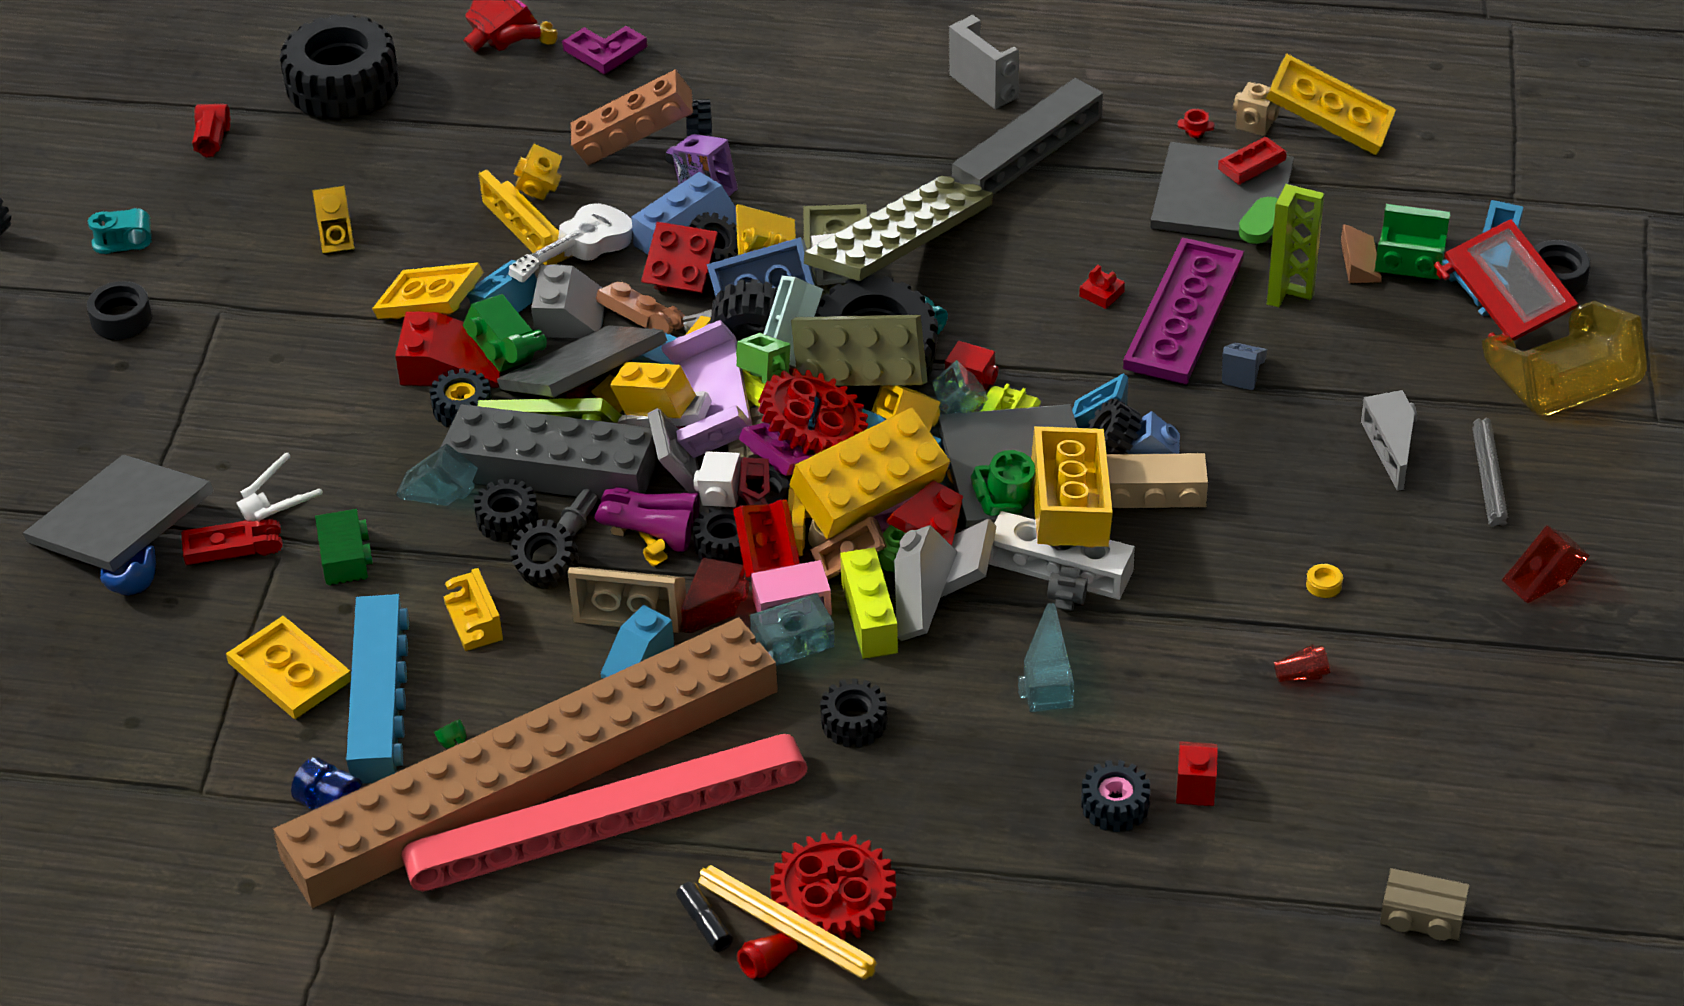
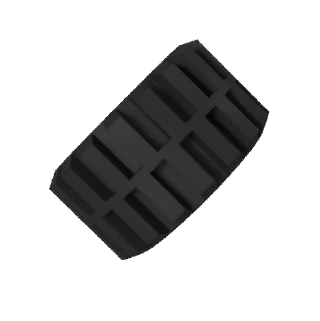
M751 279V282L746 283L744 280L737 281L735 286L733 284L725 286V291L720 290L716 295V300H713L710 324L721 320L735 335L736 341L757 333L764 334L778 287L772 288V283L765 281L762 284L758 283V280Z

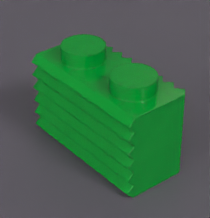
M357 509L316 515L321 562L326 584L330 586L332 583L337 585L339 582L359 581L361 578L365 580L368 577L366 565L373 564L370 543L363 544L362 542L369 540L366 519L359 520Z

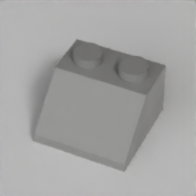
M540 265L531 307L534 330H541V335L544 334L545 337L583 338L601 329L605 306L597 302L596 296L598 289L602 287L574 266Z

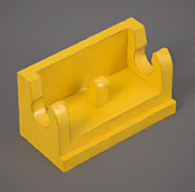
M478 568L472 569L471 573L451 578L445 583L448 590L459 586L463 587L458 592H452L444 596V603L465 651L503 640L499 613Z

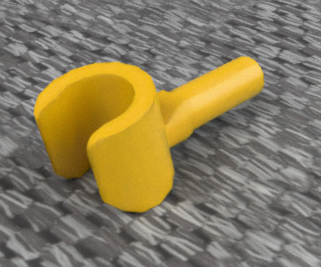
M639 532L648 545L643 549V554L650 565L656 566L668 558L667 554L663 551L665 549V542L662 539L656 541L651 535Z

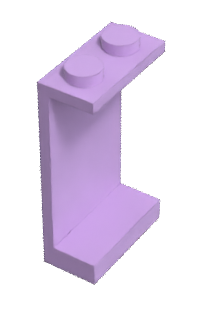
M719 320L662 345L663 353L675 365H681L694 392L706 391L712 400L704 419L691 425H686L684 428L676 431L678 443L695 458L705 454V452L712 451L739 439L742 428L751 426L752 420L742 368L736 367L737 341L735 335Z

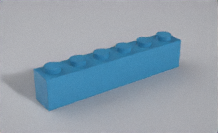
M399 594L356 597L346 758L351 784L375 783L397 773V766H403L402 743L398 744V738H404L405 728L403 715L399 716V710L406 709L405 690L400 688V684L407 682L406 662L402 661V656H408L407 635H403V630H409V614L407 608H401Z

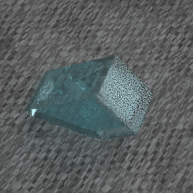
M958 360L932 381L937 399L940 401L939 406L947 414L979 412L988 400L984 386Z
M445 444L406 472L396 496L404 500L448 506L456 499H464L471 493L475 485L472 481L478 468L449 444Z

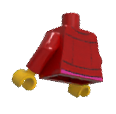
M473 0L471 8L466 13L465 18L473 28V31L463 41L475 53L486 42L498 51H502L512 43L523 39H539L542 43L548 45L554 44L557 41L558 31L553 29V25L545 21L539 26L527 5L520 0Z

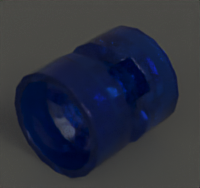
M312 757L306 760L295 774L291 795L295 801L314 810L364 787L363 782L356 776L344 770H338L334 765L319 757Z

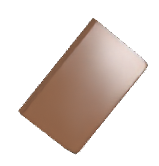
M1343 225L1341 244L1349 283L1381 282V272L1375 271L1377 252L1374 237L1349 225Z
M869 516L810 551L815 561L821 560L827 580H830L841 573L840 553L873 547L876 548V552H879L887 546L878 520Z

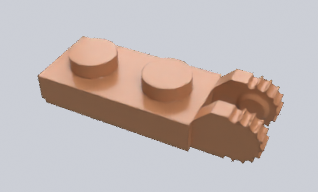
M617 281L597 291L596 300L598 303L644 328L664 330L665 333L669 334L673 331L672 329L676 330L684 326L683 317L685 315L681 310L674 306L667 308L657 303L653 297L642 295L631 289L626 283Z

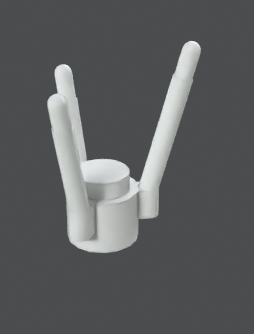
M284 453L251 486L240 491L244 499L237 502V506L245 520L260 521L269 515L320 496L323 491L322 489H316L270 505L263 492L256 495L255 492L290 458L289 453Z

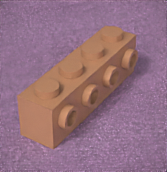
M675 69L571 122V146L589 166L692 114V90Z

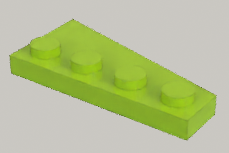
M603 398L478 400V406L611 423H618L619 418L622 416Z

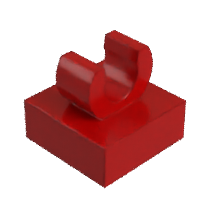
M1097 265L1089 273V278L1080 286L1079 297L1107 309L1124 293L1125 282L1117 279L1113 271L1109 274L1102 272L1101 266Z

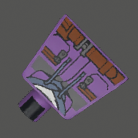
M693 134L677 146H671L668 149L666 161L675 166L679 184L696 173L701 172L721 184L728 196L738 189L727 139Z

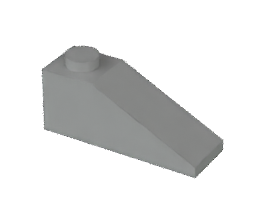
M1403 390L1364 397L1361 423L1397 491L1404 490L1413 423L1417 421L1416 407L1412 402L1409 403Z
M931 525L911 530L904 534L900 540V547L894 560L898 639L900 641L928 632L957 553Z

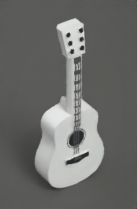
M585 205L577 211L573 219L560 225L557 241L531 255H524L510 265L509 276L520 282H525L539 268L540 264L564 252L565 256L572 255L587 261L593 260L603 253L622 250L631 243L632 220L620 210L608 205Z

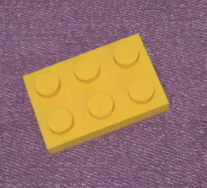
M479 263L403 270L372 310L377 319H399L405 317L406 312L418 311L439 312L445 315L451 314L458 310L460 303L475 288L476 282L484 272Z
M284 615L226 653L228 663L293 719H297L351 682V671Z

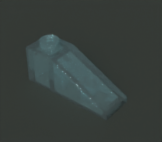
M1055 603L1047 604L1024 659V676H1018L1020 698H1027L1029 712L1073 707L1074 680Z

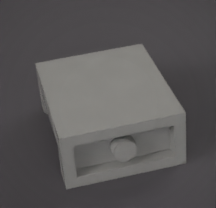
M971 15L949 26V75L991 107L997 109L1016 99L1019 95V50L1016 47H1012L1004 52H999L980 38V20Z

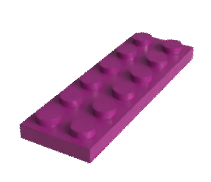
M1182 237L1123 359V369L1187 384L1243 263L1244 251Z

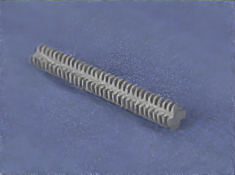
M1478 418L1473 422L1472 431L1479 472L1481 473L1488 524L1491 527L1496 525L1503 526L1507 524L1506 520L1509 517L1507 516L1505 495L1503 494L1504 489L1502 488L1499 462L1497 461L1498 456L1496 455L1497 450L1495 449L1492 423L1489 418L1483 421Z

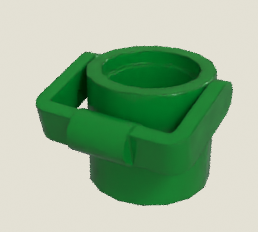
M1004 450L992 458L990 465L976 466L970 478L984 513L989 516H998L1001 511L1015 515L1021 514L1031 497L1035 464L1023 452ZM988 477L987 485L983 478Z

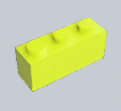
M876 548L840 553L841 583L862 659L898 653L897 620Z

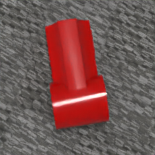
M197 104L194 115L196 128L192 141L193 149L203 157H213L217 151H220L224 131H229L230 129L229 105Z

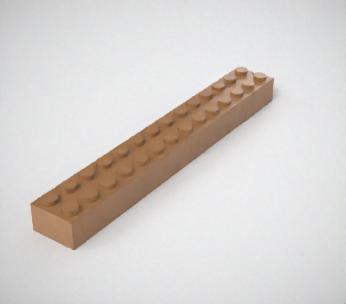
M738 617L273 828L280 859L310 907L315 908L403 867L402 850L413 841L534 806L778 692L776 662L760 642L756 643V637Z

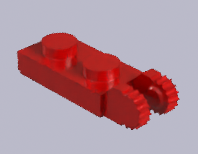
M264 519L184 530L181 532L185 565L256 554L255 552L263 556L270 555V553H278L283 548L282 539L279 537L281 525L277 520Z

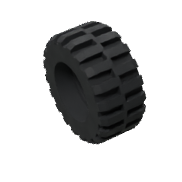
M335 14L330 15L329 18H316L310 24L304 23L299 26L298 31L294 30L281 48L280 63L287 97L295 107L310 116L315 114L320 119H326V117H332L333 120H342V117H350L352 119L362 113H371L375 107L383 106L388 98H391L399 83L395 45L391 34L376 21L372 23L369 18L364 16L357 18L353 14H346V16Z
M870 275L861 281L848 279L843 286L839 283L830 289L829 294L826 293L821 297L815 317L921 315L927 378L930 376L933 363L935 362L938 321L934 317L935 312L928 302L925 303L926 298L917 290L912 292L911 286L902 281L898 284L893 282L894 279L884 276L883 279H875V275ZM881 385L847 386L846 394H856L858 396L857 399H862L863 403L873 404ZM901 385V386H904V387H907V388H910V389H913V390H918L922 385Z

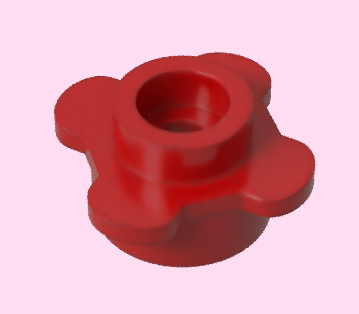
M1191 109L1185 113L1184 119L1178 121L1177 126L1180 129L1186 130L1190 137L1198 138L1206 131H1212L1215 124L1209 121V115L1206 111Z

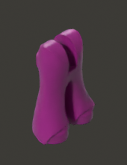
M616 487L614 489H607L601 498V504L598 506L595 520L605 526L635 530L662 539L674 551H687L694 521L699 516L700 496L699 493L642 494L629 491L626 488Z

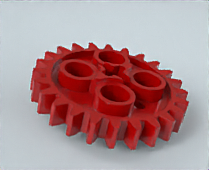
M794 369L791 375L786 371H782L780 377L774 374L771 381L766 382L758 400V403H760L758 412L764 414L762 422L771 423L768 431L779 432L778 440L784 441L788 439L791 441L790 448L792 449L797 445L801 446L803 454H807L810 449L814 450L816 455L866 430L868 427V423H866L868 414L862 412L864 404L855 403L858 397L856 394H846L847 386H835L836 379L834 378L829 382L825 381L823 373H820L818 377H813L810 370H806L805 375H801L797 369ZM818 397V405L812 419L813 426L809 430L808 424L815 405L814 399Z
M824 832L821 834V841L815 842L813 838L807 836V846L803 847L798 843H793V854L788 852L782 853V863L774 864V875L770 876L771 900L831 934H838L839 939L845 941L847 932H852L855 937L860 938L861 927L874 931V919L884 922L886 920L885 910L893 909V898H896L895 871L891 870V860L883 859V850L881 848L871 851L870 840L858 845L857 835L854 834L848 841H843L841 832L836 834L834 840H829Z

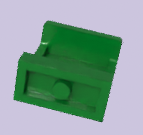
M1386 204L1381 238L1377 247L1375 271L1440 280L1434 264L1440 262L1442 265L1450 212Z

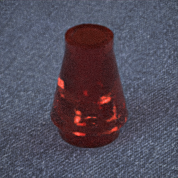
M1312 644L1281 660L1273 661L1279 683L1296 680H1321L1323 675L1330 674L1329 662L1323 645L1314 647Z

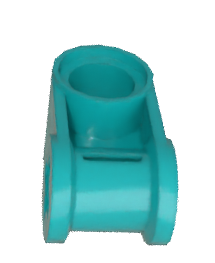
M133 208L123 211L97 212L88 219V226L93 231L94 236L92 247L97 253L108 254L115 251L140 250L149 246L151 242L150 217L142 209Z

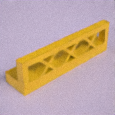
M488 170L479 173L483 203L532 253L558 240L559 231L509 181L501 184ZM564 252L543 262V264L554 265L572 257V255L565 256Z

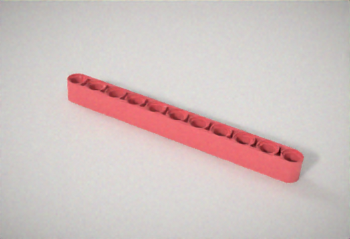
M788 734L776 735L422 838L405 846L401 857L413 889L429 891L789 785L803 778L808 767L794 737Z

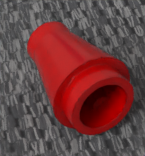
M782 932L747 941L737 953L738 963L742 971L749 978H764L785 958L797 951V941Z

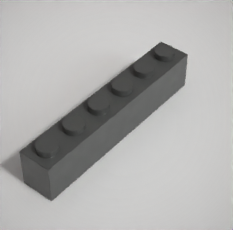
M1074 78L952 163V178L954 182L964 185H979L982 188L981 190L995 194L1102 117L1103 92Z

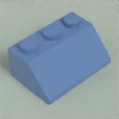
M698 172L631 217L634 247L648 255L657 222L688 227L697 215L700 214L702 216L704 212H709L711 217L714 212L719 213L718 219H722L725 216L729 218L726 223L730 225L734 222L737 225L736 207L721 184Z
M799 237L707 264L715 295L720 290L725 291V286L729 284L737 285V281L744 280L747 283L753 279L758 280V283L762 284L766 281L772 283V288L779 287L782 276L797 277L816 286L812 266L804 264V251L807 250L804 240Z

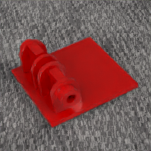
M657 222L641 282L655 285L654 289L666 292L669 287L703 293L708 274L707 264L711 262L718 232Z

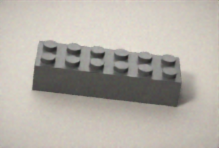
M464 404L460 405L439 449L445 480L482 485L492 482L496 486L500 479H504V484H509L510 479H516V485L523 481L526 483V487L531 486L533 491L577 497L583 489H590L592 493L598 496L599 500H601L605 490L616 487L645 494L659 461L651 427Z

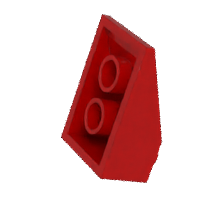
M418 311L405 313L395 355L400 385L432 386L434 380L439 381L438 376L443 374L447 377L450 370L457 374L459 369H465V373H469L470 369L476 370V375L482 373L485 379H488L490 387L499 388L497 378L501 377L502 372L498 371L494 364L487 359L485 353L473 338L467 334L463 327L464 322L439 312Z

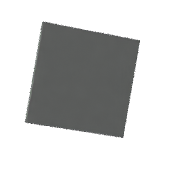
M1170 142L1151 216L1150 228L1243 240L1239 236L1240 220L1258 199L1263 197L1279 198L1285 185L1290 182L1294 157L1286 156V161L1238 185L1218 170V161L1238 150ZM1273 234L1263 243L1272 244Z
M608 325L497 378L500 389L504 391L556 397L665 344L668 340L664 330Z
M1071 404L943 414L939 416L937 425L945 454L950 460L949 470L955 492L963 495L960 511L965 528H970L986 519H990L995 523L998 517L989 516L984 513L981 504L978 502L970 478L974 468L979 465H990L992 458L1004 450H1017L1031 458L1034 426L1077 428ZM988 477L983 478V479L985 480V482H986V485H987ZM1032 486L1030 500L1019 515L1035 520Z
M123 454L25 530L23 535L28 543L115 572L211 495L214 489L208 480Z

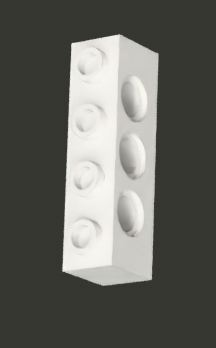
M1001 511L994 523L997 527L989 560L990 565L1045 580L1050 579L1052 572L1060 574L1061 567L1063 566L1080 569L1079 577L1088 578L1087 591L1120 600L1133 573L1135 546L1109 540V547L1096 546L1091 548L1072 545L1050 546L1037 544L1036 521L1034 519Z

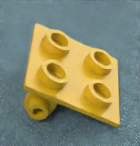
M739 204L736 205L738 255L796 239L795 219Z

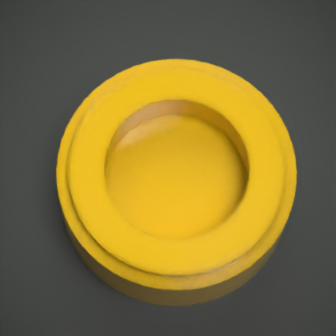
M1330 564L1315 565L1307 573L1306 587L1311 594L1317 597H1334L1342 589V572Z

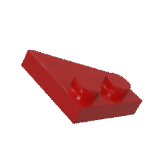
M933 480L895 510L887 519V523L905 533L931 525L952 546L963 495Z

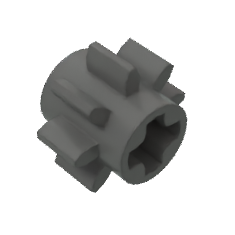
M1063 566L1061 567L1060 574L1051 573L1047 598L1056 600L1055 608L1074 611L1075 603L1084 604L1088 578L1079 577L1080 569Z

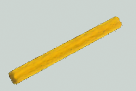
M709 866L706 869L703 868L699 874L701 876L698 882L707 890L857 977L866 979L868 976L872 977L874 975L876 961L866 953L714 866Z

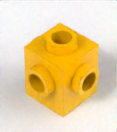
M533 144L527 157H521L516 166L514 175L519 177L515 189L524 192L528 196L544 200L548 191L554 192L559 184L561 174L557 173L562 156Z

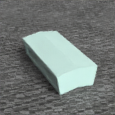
M782 276L764 334L791 344L789 368L793 369L796 368L791 320L796 317H815L823 289L797 277Z

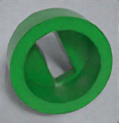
M461 719L449 723L434 732L438 742L446 749L455 746L454 739L458 744L466 741V730Z

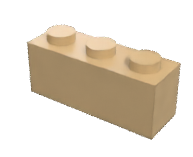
M1205 453L1106 454L1112 508L1206 507L1208 478Z

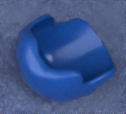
M147 545L115 572L101 568V582L110 591L120 595L129 596L144 591L151 585L155 575L156 558L154 546Z

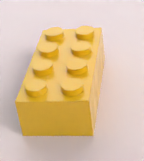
M913 407L797 463L789 485L826 539H829L869 516L873 517L913 497L931 481L942 482L950 460Z
M1034 426L1031 459L1035 464L1033 494L1037 544L1050 546L1072 545L1089 548L1096 546L1109 547L1113 511L1104 429Z

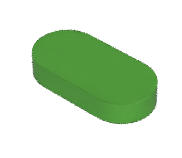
M1263 197L1253 204L1240 220L1239 236L1241 239L1248 243L1259 244L1267 241L1272 236L1275 205L1278 198Z

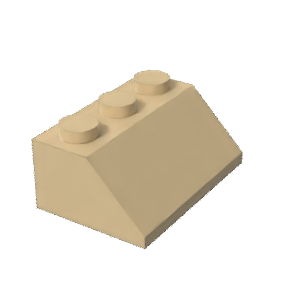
M584 567L569 568L568 580L575 623L621 627L642 605H645L672 619L673 632L679 633L687 604L685 577Z

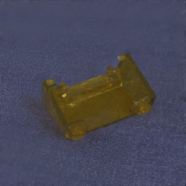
M1597 301L1580 305L1573 310L1569 318V336L1524 352L1516 349L1514 341L1502 334L1482 340L1486 362L1531 411L1543 416L1551 415L1634 385L1642 380L1647 370L1641 316Z

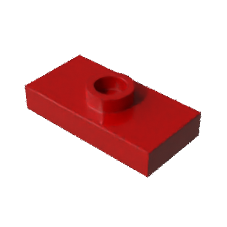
M1265 136L1219 160L1218 170L1239 185L1286 161L1287 151Z

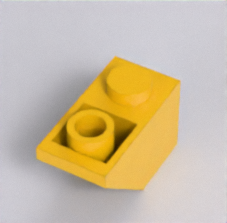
M345 187L313 190L322 253L354 249Z

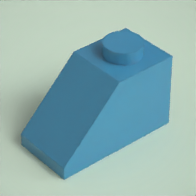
M642 605L620 627L601 671V678L604 679L674 647L672 619Z

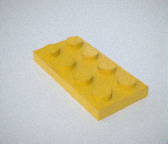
M1286 54L1265 98L1277 106L1283 107L1375 155L1382 146L1396 111L1395 108L1289 54Z

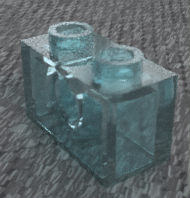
M817 593L750 615L751 632L756 637V643H761L776 662V666L835 647L834 621Z

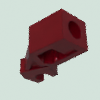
M743 457L740 462L737 495L743 497L747 505L768 504L765 497L770 492L769 459ZM746 479L761 480V493L757 494L756 491L749 490Z

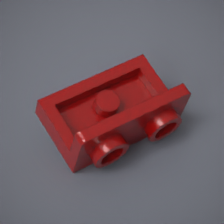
M778 500L766 505H744L733 509L746 578H751V573L800 564L792 526V516L787 500Z

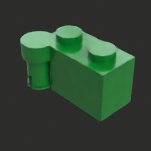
M503 294L471 304L463 327L499 372L531 362L536 351L546 348L547 340L544 334L541 335L542 331L537 329L532 332V329Z

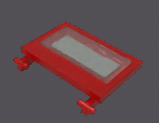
M1512 219L1445 252V258L1448 260L1447 264L1443 266L1440 262L1434 264L1440 279L1448 280L1450 278L1449 274L1456 271L1502 330L1503 334L1496 336L1494 332L1488 335L1494 350L1502 351L1505 348L1504 345L1509 341L1513 342L1571 312L1578 306L1576 300Z

